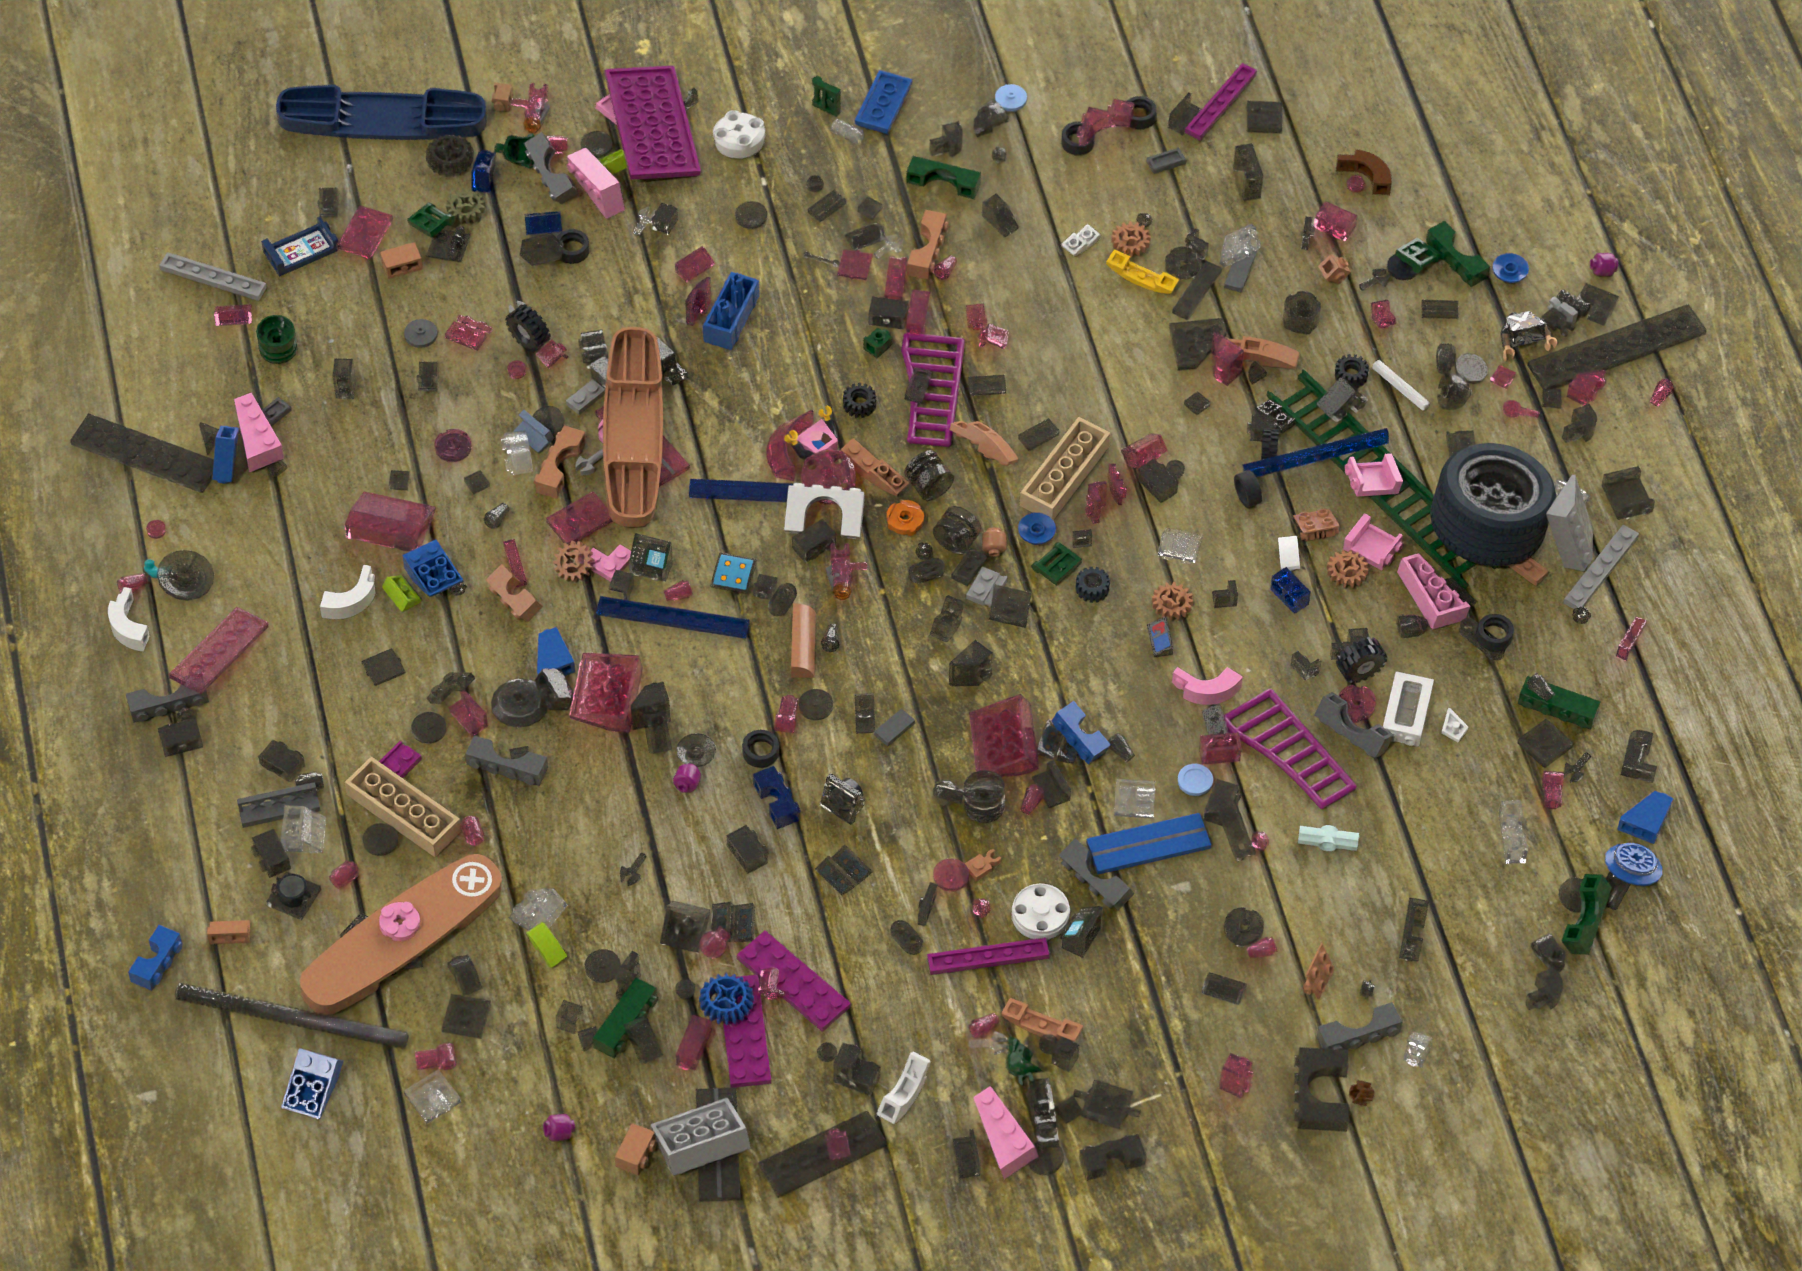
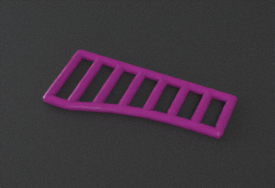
M904 333L901 352L910 387L908 443L942 447L951 446L953 431L949 429L951 423H954L965 346L963 338ZM912 340L957 345V350L952 352L910 348L909 343ZM910 355L955 359V365L911 362ZM914 370L952 373L953 380L915 377ZM917 385L951 388V394L942 395L917 392ZM918 400L948 402L949 409L918 407ZM917 414L947 417V424L917 422ZM916 429L945 432V439L916 437L915 432Z
M1267 689L1220 717V722L1232 736L1251 746L1279 766L1320 809H1324L1357 788L1354 781L1273 689ZM1267 698H1270L1276 704L1237 728L1230 722L1231 719ZM1280 711L1287 717V719L1253 739L1243 734ZM1292 724L1299 731L1270 749L1260 744ZM1303 738L1311 744L1285 761L1276 755ZM1315 751L1323 758L1299 773L1290 767ZM1326 765L1333 769L1334 773L1312 786H1309L1304 778ZM1339 778L1347 785L1323 800L1316 793Z

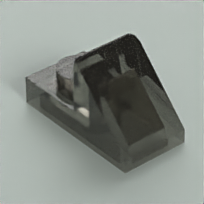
M200 422V434L206 454L208 455L215 446V439L219 429Z
M874 693L854 694L856 734L874 733Z

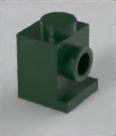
M877 327L868 337L865 336L863 338V349L877 359L892 346V336L887 329L881 330Z

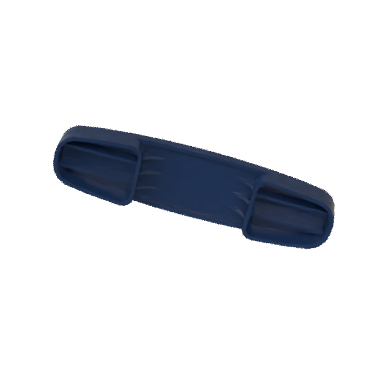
M337 85L300 86L283 90L276 102L278 124L284 130L330 137L379 140L456 139L479 135L485 129L487 122L486 104L482 96L472 92L441 88L427 89L424 94L341 92L340 87Z

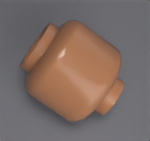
M988 528L982 535L983 551L989 553V556L992 557L1000 556V553L1005 552L1007 549L1006 533L1001 528Z

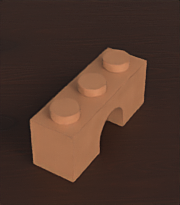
M503 564L486 579L490 584L488 588L495 595L499 594L502 597L500 601L507 608L510 606L513 609L511 613L518 620L522 618L528 622L543 607L525 588L519 594L513 595V591L520 581Z

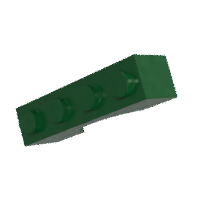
M912 156L906 171V183L924 187L931 181L943 180L951 183L956 188L958 196L975 200L981 184V172L923 157Z
M1445 220L1428 229L1427 244L1439 251L1441 259H1444L1450 268L1456 271L1461 276V279L1470 287L1488 278L1490 266L1479 255H1464L1454 248L1456 231Z
M1585 874L1579 889L1582 903L1580 917L1575 924H1567L1561 940L1571 954L1589 955L1612 889L1602 874Z

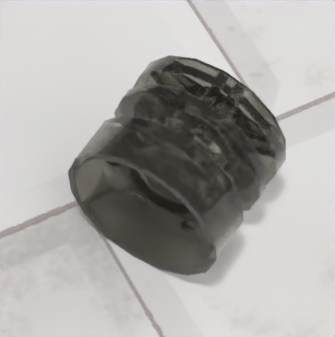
M932 450L924 451L915 456L904 470L907 480L914 486L921 498L926 501L934 500L945 494L954 482V476L951 471L944 465L937 453Z
M980 770L969 775L964 782V810L973 821L979 823L996 821L1005 810V783L1002 777L995 772Z

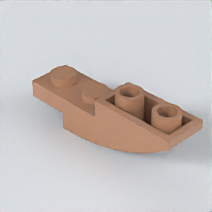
M1243 336L1242 340L1227 339L1223 356L1224 358L1259 361L1260 366L1296 369L1300 352L1272 341Z
M963 421L951 423L949 430L955 432L956 436L968 438L971 440V443L979 445L977 451L983 453L984 457L996 459L999 461V464L1004 466L1018 462L1016 454L1008 443L987 425L979 421L968 424Z
M854 438L840 450V454L853 464L852 469L878 488L897 496L909 485V482L883 459L880 461L876 459Z

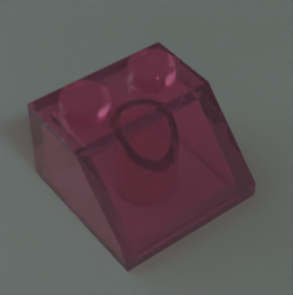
M1215 331L1213 333L1211 350L1213 377L1228 386L1242 373L1244 350Z

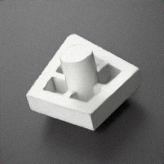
M1448 708L1442 734L1459 742L1468 730V726L1451 708Z

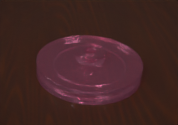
M948 858L940 861L935 866L933 879L939 888L945 891H957L967 884L969 870L962 861Z

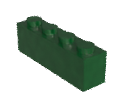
M1527 676L1518 699V704L1525 708L1539 711L1544 715H1550L1590 730L1597 717L1601 701L1530 676Z
M636 977L594 1035V1049L614 1059L618 1053H622L629 1037L632 1038L628 1034L635 1035L639 1023L645 1021L648 1010L656 1005L658 1001L657 988Z

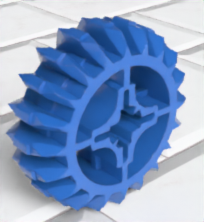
M725 973L724 977L717 974V979L710 977L709 983L705 982L704 988H701L699 997L700 1008L704 1011L705 1017L709 1016L711 1022L717 1019L718 1025L722 1021L726 1025H728L729 1021L736 1024L737 1019L743 1021L744 1015L748 1016L749 1010H752L754 1001L753 990L749 987L748 981L743 982L742 976L736 979L735 973L731 977L727 973ZM716 993L717 997L711 1002V997ZM742 996V1001L737 1005L736 1001Z

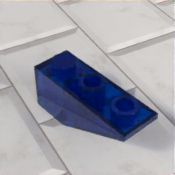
M489 150L478 152L471 171L472 192H490L496 159L495 152Z

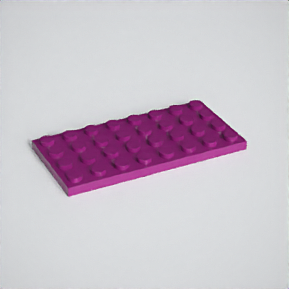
M674 66L605 69L606 83L630 180L700 176L701 169Z

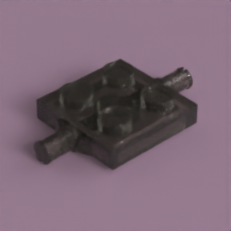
M1094 1079L1092 1087L1087 1093L1077 1089L1073 1093V1097L1084 1100L1081 1117L1120 1129L1127 1115L1139 1119L1142 1110L1130 1107L1133 1091Z

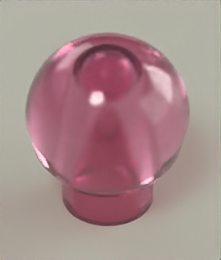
M719 926L715 931L712 930L703 934L699 942L700 950L706 957L718 958L727 949V941L731 936Z

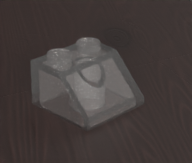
M1166 528L1162 532L1158 555H1161L1162 559L1172 561L1175 558L1180 559V562L1184 564L1195 563L1198 558L1203 535Z

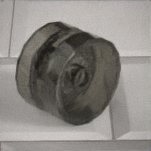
M951 506L948 507L934 526L933 535L945 549L956 554H964L979 536L982 527L978 519L968 510Z

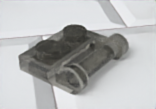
M631 951L614 975L617 982L616 998L618 1000L621 999L636 977L641 978L639 954Z

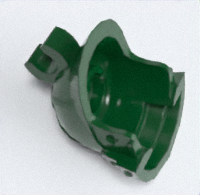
M533 133L526 137L509 135L504 144L496 143L494 152L503 153L504 159L511 163L521 164V166L529 169L533 168L535 162L527 156L525 152L527 148L524 143L535 137Z
M1009 1036L1006 1057L1008 1073L1018 1077V1081L1023 1087H1025L1024 1080L1027 1077L1030 1078L1032 1083H1035V1077L1032 1074L1043 1072V1070L1031 1063L1033 1052L1020 1043L1018 1039Z

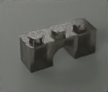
M1139 1134L1125 1135L1121 1139L1107 1140L1100 1145L1086 1146L1080 1150L1079 1162L1086 1180L1089 1181L1106 1176V1161L1112 1158L1122 1161L1126 1170L1145 1165L1146 1152Z

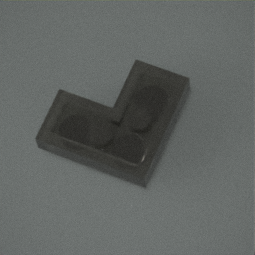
M1585 283L1578 296V300L1593 306L1587 319L1604 326L1615 308L1619 296Z
M450 672L443 677V681L439 685L431 689V693L426 698L430 704H441L453 691H464L476 678L471 672Z

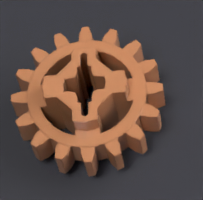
M1129 221V225L1123 222L1122 227L1117 225L1116 230L1112 231L1111 243H1113V248H1117V251L1123 252L1126 255L1127 253L1130 254V257H1133L1134 253L1140 256V251L1145 253L1146 248L1150 246L1151 235H1149V230H1145L1144 225L1139 227L1138 222L1135 225H1132L1131 221Z
M572 540L570 545L565 542V548L559 547L560 553L554 554L557 557V560L553 561V564L557 565L554 570L559 573V577L564 578L568 582L570 580L577 582V578L583 581L584 574L590 575L588 569L594 568L590 565V563L595 562L591 558L593 552L589 550L587 545L583 546V543L580 541L576 544ZM570 558L574 559L577 565L573 564Z
M1342 550L1340 555L1335 552L1334 557H1330L1327 563V576H1331V582L1336 580L1337 586L1343 584V588H1346L1347 585L1353 588L1355 583L1360 586L1361 581H1365L1368 575V562H1364V556L1359 558L1358 552L1352 554V550H1349L1348 553Z
M1166 582L1165 587L1159 585L1158 590H1154L1152 608L1156 609L1157 615L1162 614L1163 619L1168 616L1170 621H1172L1173 617L1180 620L1181 615L1186 617L1187 612H1191L1193 594L1189 593V588L1183 589V584L1176 586L1175 582L1172 585Z

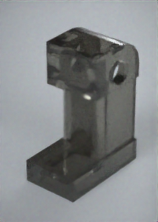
M1643 730L1631 732L1621 776L1653 783L1657 766L1644 763L1645 755L1649 754L1653 738L1652 732Z

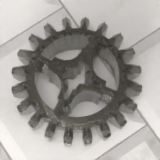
M454 133L451 136L446 134L445 137L439 135L438 139L433 138L432 143H429L428 148H426L428 166L433 170V173L438 172L439 176L442 174L446 177L448 175L454 177L455 174L461 175L462 171L467 172V168L471 167L474 160V150L471 143L466 138H462L461 135L455 137Z

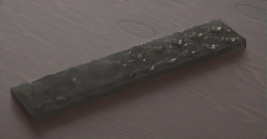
M1686 304L1530 360L1527 366L1544 392L1703 336L1706 334L1707 329L1691 306Z

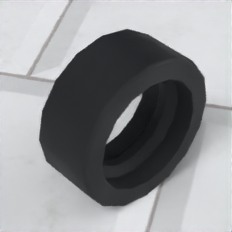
M1131 97L1124 104L1123 120L1130 128L1136 130L1147 129L1156 121L1157 106L1148 97ZM1142 108L1150 112V114L1146 117H1136L1130 114V111Z
M1072 122L1063 128L1061 145L1066 152L1072 155H1084L1093 149L1095 131L1089 124ZM1073 134H1082L1088 140L1083 143H1074L1068 137Z
M568 229L561 232L555 240L557 257L564 263L569 264L584 261L590 252L589 238L584 232L576 229ZM571 241L579 242L583 245L581 249L572 252L562 249L565 243Z
M1246 470L1234 476V485L1241 503L1246 508L1260 504L1262 502V492L1254 473Z
M1486 615L1479 621L1476 632L1477 641L1487 650H1504L1512 642L1514 627L1510 619L1504 615ZM1489 626H1497L1506 632V636L1501 639H1493L1484 633V629Z
M762 729L748 733L742 743L744 760L749 765L757 768H764L774 764L779 756L777 737L770 731ZM756 742H766L772 746V751L767 755L758 756L752 754L749 751V747Z

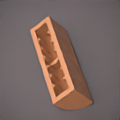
M793 603L791 678H815L816 612L810 606Z

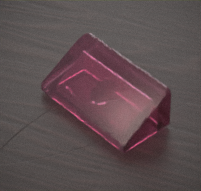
M701 246L675 263V272L685 282H688L715 265L707 250Z
M252 305L216 306L214 310L215 325L251 324Z

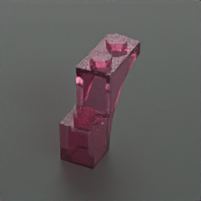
M1114 98L1112 105H1108L1107 111L1088 107L1087 113H1083L1082 126H1079L1077 131L1079 144L1086 146L1089 139L1103 129L1130 127L1134 115V103Z

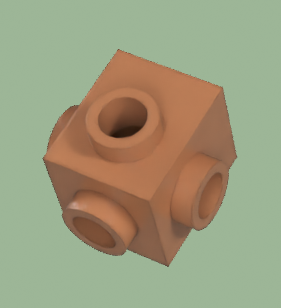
M1331 254L1318 266L1328 282L1332 281L1337 284L1344 281L1346 276L1351 273L1347 266L1348 262L1343 257L1339 258Z

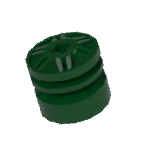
M283 315L267 316L257 325L256 335L262 358L273 364L286 363L291 360L298 348L292 321Z

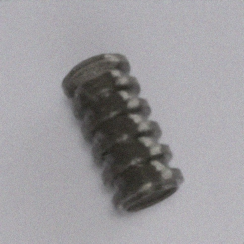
M1564 289L1556 297L1561 304L1565 302L1572 306L1578 312L1577 315L1580 314L1582 318L1590 310V303H1585V300H1581L1579 297L1576 298L1570 292L1566 293Z

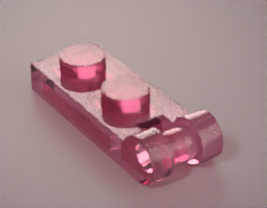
M889 256L884 300H903L908 257L900 259L895 258V256ZM894 265L901 266V268H894Z

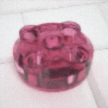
M822 450L805 459L801 471L802 484H805V487L822 485L824 489H831L832 486L840 487L841 484L847 483L849 485L846 488H842V490L850 491V488L855 486L856 472L852 461L843 451ZM837 459L843 460L840 464L834 463ZM811 465H817L816 469H809ZM828 499L816 501L822 504H835L834 501Z

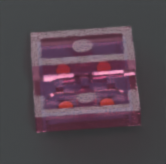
M706 277L700 281L688 295L685 301L687 325H694L698 313H707L712 301L711 277Z

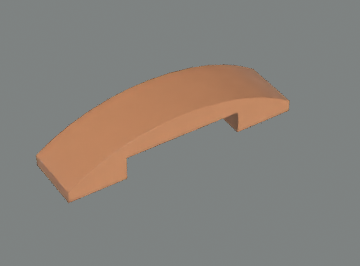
M1009 998L1001 1013V1016L1018 1027L1057 1042L1075 1043L1083 1029V1025L1071 1020L1064 1019L1062 1022L1030 1010L1028 1004Z

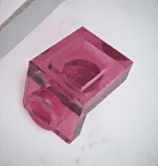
M989 323L979 333V346L984 347L986 343H990L1004 349L1007 346L1009 331Z
M552 339L536 353L548 368L562 356L565 359L569 357L565 353L566 347L561 342L557 344Z
M773 967L761 969L758 993L764 994L767 999L776 1000L777 997L785 996V991L776 989L779 981V969Z
M840 1128L829 1130L828 1135L824 1136L829 1160L851 1156L846 1131L840 1132Z

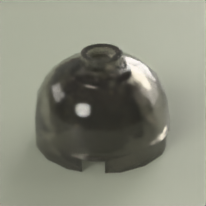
M1455 373L1443 374L1438 385V389H1441V395H1437L1439 406L1447 410H1456L1463 407L1471 396V389L1467 380Z

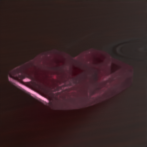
M1109 463L1108 484L1115 502L1118 505H1122V498H1126L1127 487H1123V479H1119V471H1116V464Z

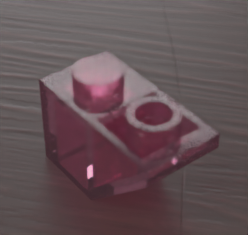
M1598 370L1578 373L1570 383L1566 397L1586 407L1590 401H1594L1597 391L1599 389L1602 390L1605 386L1606 371Z

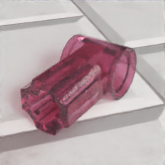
M786 695L781 698L779 713L775 717L774 731L794 733L798 699L793 695Z
M1543 771L1544 806L1549 809H1556L1562 805L1563 772Z
M451 1043L440 1044L436 1049L415 1052L417 1070L435 1067L449 1070L457 1065L455 1047Z

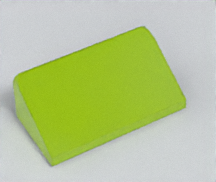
M622 149L598 160L612 175L627 168Z
M402 575L386 577L382 588L401 612L412 608L422 601Z

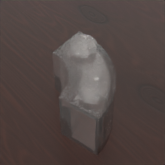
M526 430L504 433L501 445L502 450H506L508 458L505 460L506 471L510 470L511 475L533 472Z

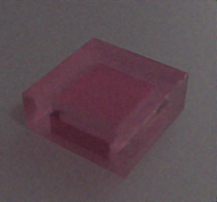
M1499 365L1492 375L1490 382L1507 389L1515 378L1516 372Z

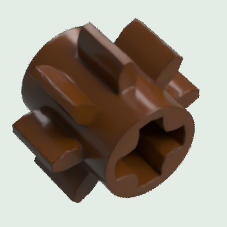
M1357 1080V1084L1351 1085L1349 1096L1353 1099V1104L1367 1106V1102L1373 1101L1375 1091L1370 1087L1371 1083Z

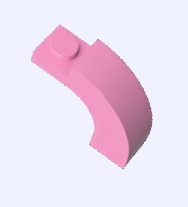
M1177 667L1173 672L1172 683L1178 689L1184 690V699L1196 704L1212 705L1222 703L1233 697L1241 689L1243 677L1226 667L1215 679L1199 680Z

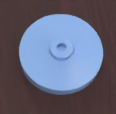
M1013 84L1004 85L997 90L995 101L1003 110L1017 111L1025 106L1027 94L1020 86Z
M1186 765L1178 774V785L1188 795L1200 796L1206 794L1212 787L1213 775L1203 765Z

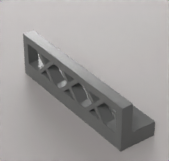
M315 782L237 799L243 828L320 811Z

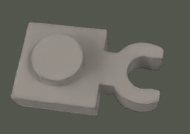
M1556 297L1549 300L1551 304L1548 306V309L1556 312L1557 318L1572 327L1576 323L1578 312L1565 302L1561 304Z

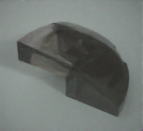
M989 101L978 110L973 124L976 137L993 132V127L1009 122V116L997 101Z

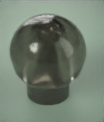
M942 779L934 785L932 794L934 800L942 806H949L954 803L961 805L965 789L958 788V785L950 779Z

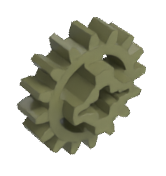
M462 189L461 193L455 191L456 195L451 194L450 199H447L446 209L448 214L454 216L455 221L459 219L460 224L463 221L469 224L470 220L476 222V217L482 218V213H485V200H483V195L479 196L478 191L472 193V189L468 192Z

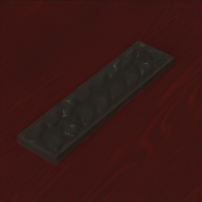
M89 413L70 440L73 446L200 493L205 491L213 478L214 459Z

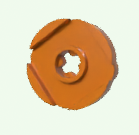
M901 500V503L892 504L887 510L888 528L898 534L915 535L924 523V512L921 510L920 505L911 500ZM908 515L907 520H904L901 517Z

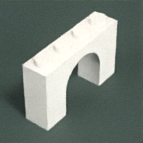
M793 483V486L789 485L784 531L785 533L804 535L806 513L809 507L818 500L828 499L837 503L842 509L841 538L860 540L865 494L858 488H850V491H847L837 486H832L831 489H824L822 485L805 487V484Z

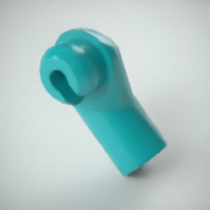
M151 559L144 562V570L152 578H170L169 568L158 569L154 565V560Z

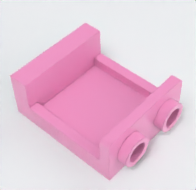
M1385 454L1382 462L1356 463L1354 457H1350L1345 465V473L1350 479L1351 488L1354 489L1356 496L1398 494L1403 480L1392 454Z
M1364 513L1345 537L1343 550L1347 552L1352 550V554L1358 552L1359 558L1364 556L1365 562L1383 570L1386 565L1389 566L1391 564L1394 554L1401 551L1404 545L1402 542L1403 535L1399 533L1397 537H1394L1370 524L1371 517Z

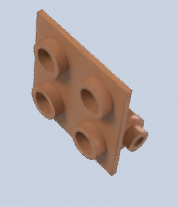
M1319 509L1314 512H1301L1300 514L1293 515L1302 531L1300 533L1301 540H1314L1315 537L1319 539V531L1321 538L1335 536L1339 533L1338 528H1340V525L1330 509Z
M1322 943L1307 970V980L1303 986L1304 993L1308 995L1314 993L1317 1000L1320 999L1326 989L1329 978L1334 973V966Z

